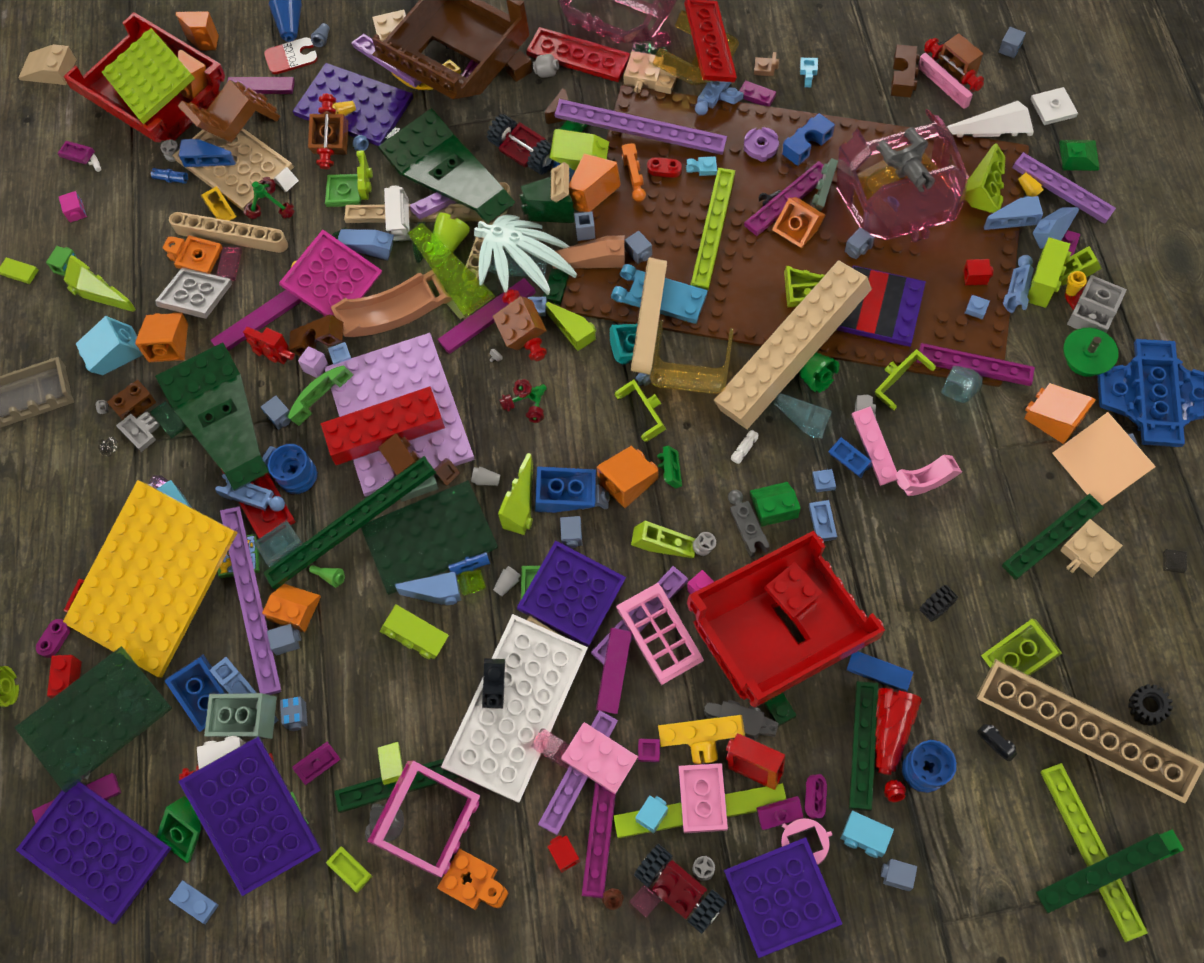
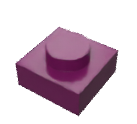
M639 739L638 762H659L660 739Z

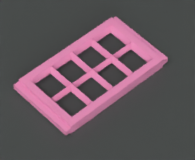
M659 583L616 606L661 685L704 661ZM658 596L664 608L651 615L645 603ZM642 606L648 617L634 624L629 612ZM667 612L673 624L660 630L654 619ZM651 621L657 633L643 639L637 628ZM676 627L682 639L669 646L663 634ZM660 637L666 648L652 655L646 644ZM685 643L691 655L678 661L672 650ZM669 652L675 664L662 671L656 659Z

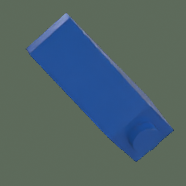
M200 139L181 140L179 158L184 167L228 166L236 164L231 151Z

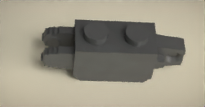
M732 700L728 702L723 701L722 705L709 702L704 706V716L708 719L742 715L745 737L752 740L757 739L759 735L773 737L776 735L778 722L764 717V712H760L761 710L757 707L749 706L746 708Z

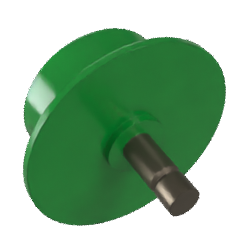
M1077 329L1070 333L1064 342L1063 352L1067 364L1078 375L1090 377L1106 373L1114 367L1118 360V348L1115 341L1107 333L1099 329Z

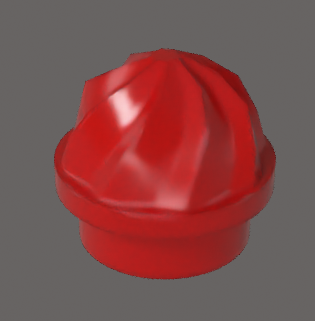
M890 780L886 783L884 794L890 802H899L905 798L906 788L901 782Z

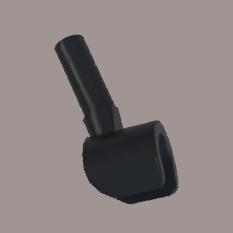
M777 190L770 195L762 193L758 197L759 202L765 200L762 203L765 206L781 191Z

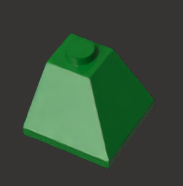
M1060 140L1063 170L1099 171L1096 140Z
M183 796L166 807L156 836L172 848L171 851L186 863L191 861L201 832V822L187 797Z

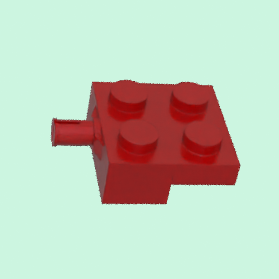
M246 327L243 331L247 339L246 341L250 344L252 351L256 355H264L270 361L284 364L287 359L293 360L295 354L289 351V347L282 334L267 327L263 333L250 327Z

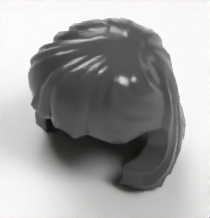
M380 804L372 805L369 818L370 823L366 826L365 830L367 841L385 806ZM400 808L384 838L386 842L397 839L402 833L404 815Z

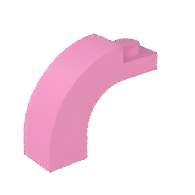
M942 455L921 469L914 471L901 469L895 475L898 478V485L905 491L907 496H914L947 483L962 473L953 456Z

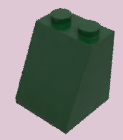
M551 177L521 186L522 194H519L522 203L521 209L523 215H527L529 221L575 222L573 201L570 194L557 202L551 200Z

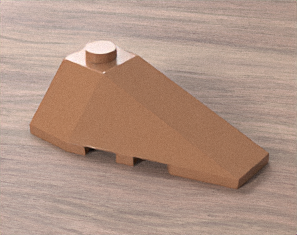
M625 235L604 236L555 252L566 260L572 268H622L625 265Z

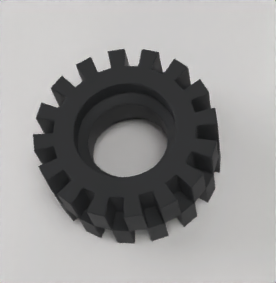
M944 585L933 593L919 610L930 622L935 621L957 601L958 596L947 585Z
M1150 684L1144 687L1141 686L1129 698L1131 702L1128 704V708H1132L1130 711L1131 715L1135 713L1136 717L1134 719L1136 721L1140 719V723L1143 725L1147 723V726L1160 724L1171 715L1170 711L1173 710V706H1170L1173 702L1172 699H1167L1169 693L1164 694V689L1162 687L1157 689V685L1154 684L1151 687ZM1144 698H1152L1158 704L1157 712L1152 713L1144 708Z

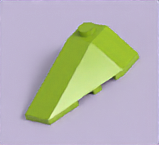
M997 143L991 147L975 169L962 192L963 198L968 201L971 207L990 213L1000 210L1003 203L1000 189L1004 188L1001 175L1005 173V155Z
M73 255L69 257L64 281L68 285L67 289L72 294H78L85 299L134 312L136 310L127 297L113 286H109L101 276H95L89 270L90 267Z
M527 453L519 469V479L514 478L511 492L507 491L498 513L503 529L525 535L526 530L531 528L533 518H531L533 460L532 455Z

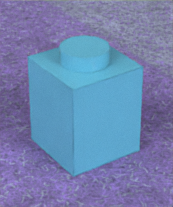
M649 796L635 817L636 822L652 833H655L668 812L667 803L658 796L655 798Z

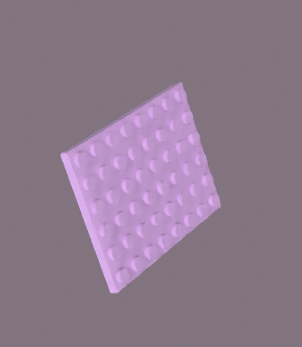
M430 333L324 367L327 372L344 365L353 374L341 387L336 384L331 387L340 417L431 386L445 428L409 440L411 443L410 449L412 451L415 450L421 458L425 456L434 469L445 458L450 459L454 466L475 460ZM381 451L353 460L365 497L371 495L397 476Z

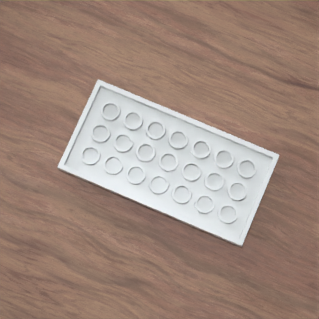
M512 614L492 659H505L503 709L482 708V678L441 768L519 803L588 647Z

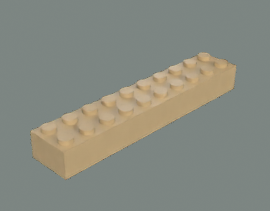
M838 260L714 399L720 411L748 429L872 290L868 277Z
M996 659L976 696L978 700L1183 803H1186L1204 768V763L1199 759Z

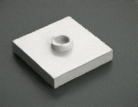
M1064 87L1031 96L1030 100L1044 125L1077 117L1078 112Z

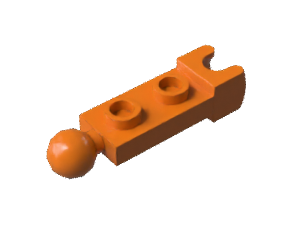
M633 143L621 146L623 152L622 159L624 166H628L633 187L632 197L635 201L641 202L645 199L646 192L641 188V185H644L642 174L639 175L638 173L640 171L639 160H637L636 146Z

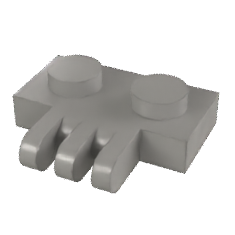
M145 412L137 419L130 414L116 426L142 452L156 440L151 433L160 424L148 412Z

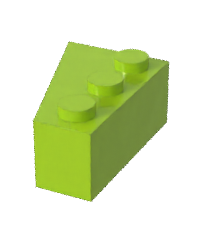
M1048 237L1036 267L1034 278L1030 284L1031 287L1027 296L1029 299L1028 303L1046 308L1054 291H1059L1062 281L1058 280L1059 277H1063L1066 266H1063L1064 262L1067 263L1071 252L1068 251L1070 243Z
M786 266L784 277L787 308L797 307L825 275Z
M396 604L379 631L401 642L405 647L419 651V654L426 659H435L449 636Z

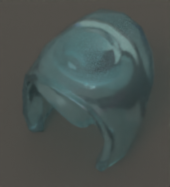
M953 366L941 393L953 400L966 403L982 387V377L971 368Z

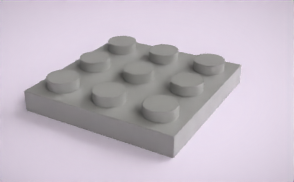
M182 267L156 299V306L206 319L232 285L231 279Z

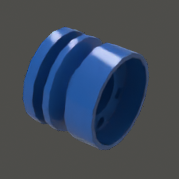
M285 444L274 450L269 457L267 464L269 473L284 491L290 494H300L306 492L314 485L318 474L317 468L302 447L295 444Z
M928 740L921 742L905 756L902 762V773L910 787L918 792L929 793L936 791L953 778L957 762L954 753L947 745L940 741ZM927 766H928L929 771H928V770L924 771V770H923V767H927Z

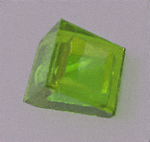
M481 570L462 572L458 577L463 595L486 588Z

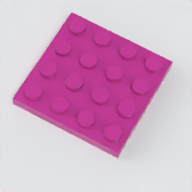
M322 230L282 278L279 285L322 315L331 314L335 316L331 306L344 298H363L382 274V270Z

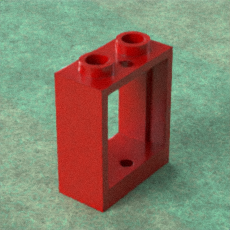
M737 733L734 740L730 739L726 747V751H728L726 756L728 769L776 790L784 773L785 754Z

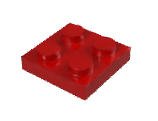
M796 562L792 563L764 587L790 619L794 618L822 593Z

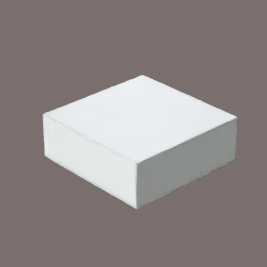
M285 167L273 178L284 192H287L299 181L288 167Z

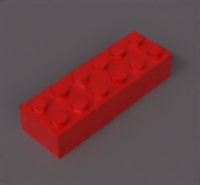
M431 386L320 423L330 456L335 465L380 451L378 447L394 434H398L402 438L405 436L408 440H412L445 428Z

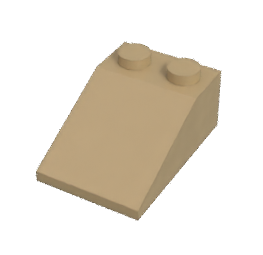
M53 44L30 52L19 75V80L66 85L67 82L63 76L74 67L76 58L69 46Z

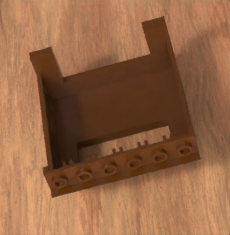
M419 0L383 42L377 34L372 38L375 46V52L372 55L451 99L481 95L530 35L524 1L506 0L509 12L507 14L482 0ZM435 40L479 65L466 78L423 55L422 52L431 41Z

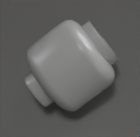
M551 54L540 55L533 62V69L535 74H538L541 78L553 77L559 69V62Z

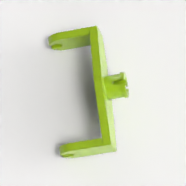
M917 349L899 366L891 362L889 364L891 366L885 368V372L890 375L875 391V395L892 410L897 408L896 405L883 393L905 373L916 359L931 371L936 369V366Z
M633 379L618 389L614 395L617 399H621L635 389L637 390L658 423L642 434L641 438L646 442L666 430V427L654 410L655 407L661 405V402L656 394L647 399L638 383Z

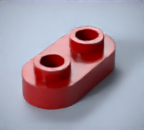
M655 157L647 162V171L652 176L675 178L681 174L682 164L676 159Z

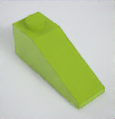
M1090 246L1070 256L1067 263L1064 262L1063 266H1066L1063 277H1059L1058 281H1062V286L1067 284L1069 274L1074 271H1081L1088 277L1102 269Z
M550 302L545 303L547 315L577 351L596 340V328L591 322L588 323L584 317Z
M644 521L634 527L632 546L650 552L694 558L695 555L693 550L695 538L648 521Z

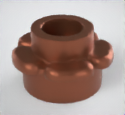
M612 888L603 893L602 902L606 908L616 910L621 907L624 896L619 889Z

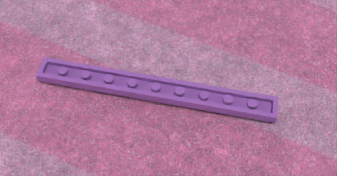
M559 99L555 112V118L723 155L727 136L562 99Z
M240 507L221 510L220 514L223 525L238 532L229 548V555L259 691L267 695L280 693L281 687L273 652L270 648L265 616L262 614L263 607Z

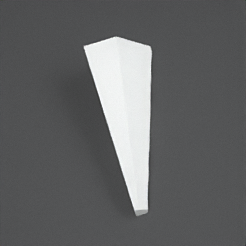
M1019 101L941 128L939 135L942 138L951 134H957V137H963V134H973V137H997L1005 133H1011L1012 136H1017L1018 133H1027L1028 136H1032L1034 131L1028 108Z

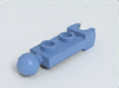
M709 81L698 96L695 106L696 113L698 115H705L708 107L713 109L720 98V93L725 91L731 82Z
M1029 255L1021 256L1018 260L1019 268L1013 269L1008 294L1005 295L1003 302L1005 308L1010 313H1013L1018 305H1022L1023 310H1026L1029 299L1027 296L1034 271L1032 267L1033 260Z
M225 474L222 477L226 479L227 485L215 488L221 497L233 499L264 511L268 505H270L272 510L278 512L285 507V501L282 497H273L274 493L271 490L251 483L234 491Z

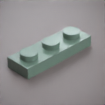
M833 158L830 159L828 164L825 163L821 170L823 177L819 179L816 186L818 193L812 199L811 204L818 211H821L825 205L838 160Z

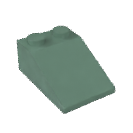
M263 693L209 694L204 736L224 738L237 736L246 739H254L259 736L260 739H272L277 697Z

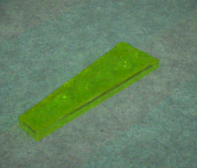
M423 223L408 232V235L465 318L495 297L484 284L479 285V279Z

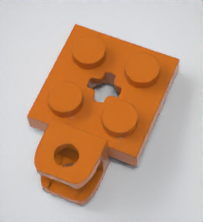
M188 235L186 241L177 237H168L163 245L164 251L168 253V259L175 262L176 268L181 269L183 267L207 274L211 273L223 249L220 243ZM200 253H202V257H195V255H199Z
M460 848L451 862L449 870L437 887L440 891L474 910L477 909L481 900L494 908H501L508 896L507 889L499 882L493 880L498 870ZM471 873L472 882H467L464 885L463 876Z

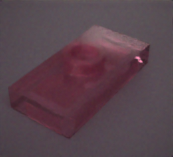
M223 247L216 276L228 278L231 281L236 280L242 254L240 247Z

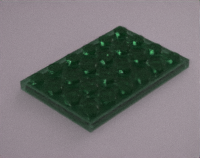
M469 480L369 521L361 527L388 595L397 592L395 584L437 575L448 570V565L463 561L468 556L471 558L498 548Z
M121 646L14 728L56 783L66 793L169 712L172 707Z

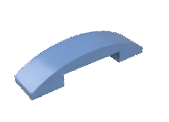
M227 657L209 670L229 694L257 693ZM275 716V719H274V724H275L277 721H279L276 716Z

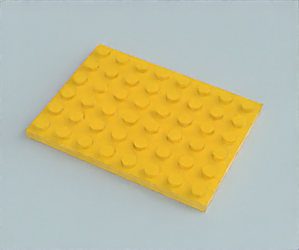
M137 480L63 622L151 674L163 677L238 532L152 486Z

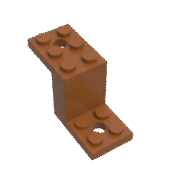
M230 79L207 110L204 108L200 110L191 102L188 104L181 101L178 105L197 127L231 143L255 111L276 122L281 117L276 112L277 108L271 103H267L268 99L261 93L257 94L250 87L246 89L239 81L235 83Z

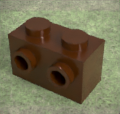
M137 379L120 393L114 395L107 403L121 420H124L130 414L135 418L154 405L156 401Z
M394 434L378 447L396 475L421 458L415 450L412 451L410 449L411 443L405 436L403 438L400 437L398 434Z

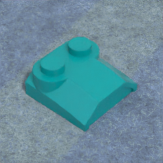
M637 324L611 325L610 344L615 360L621 364H627L632 360Z

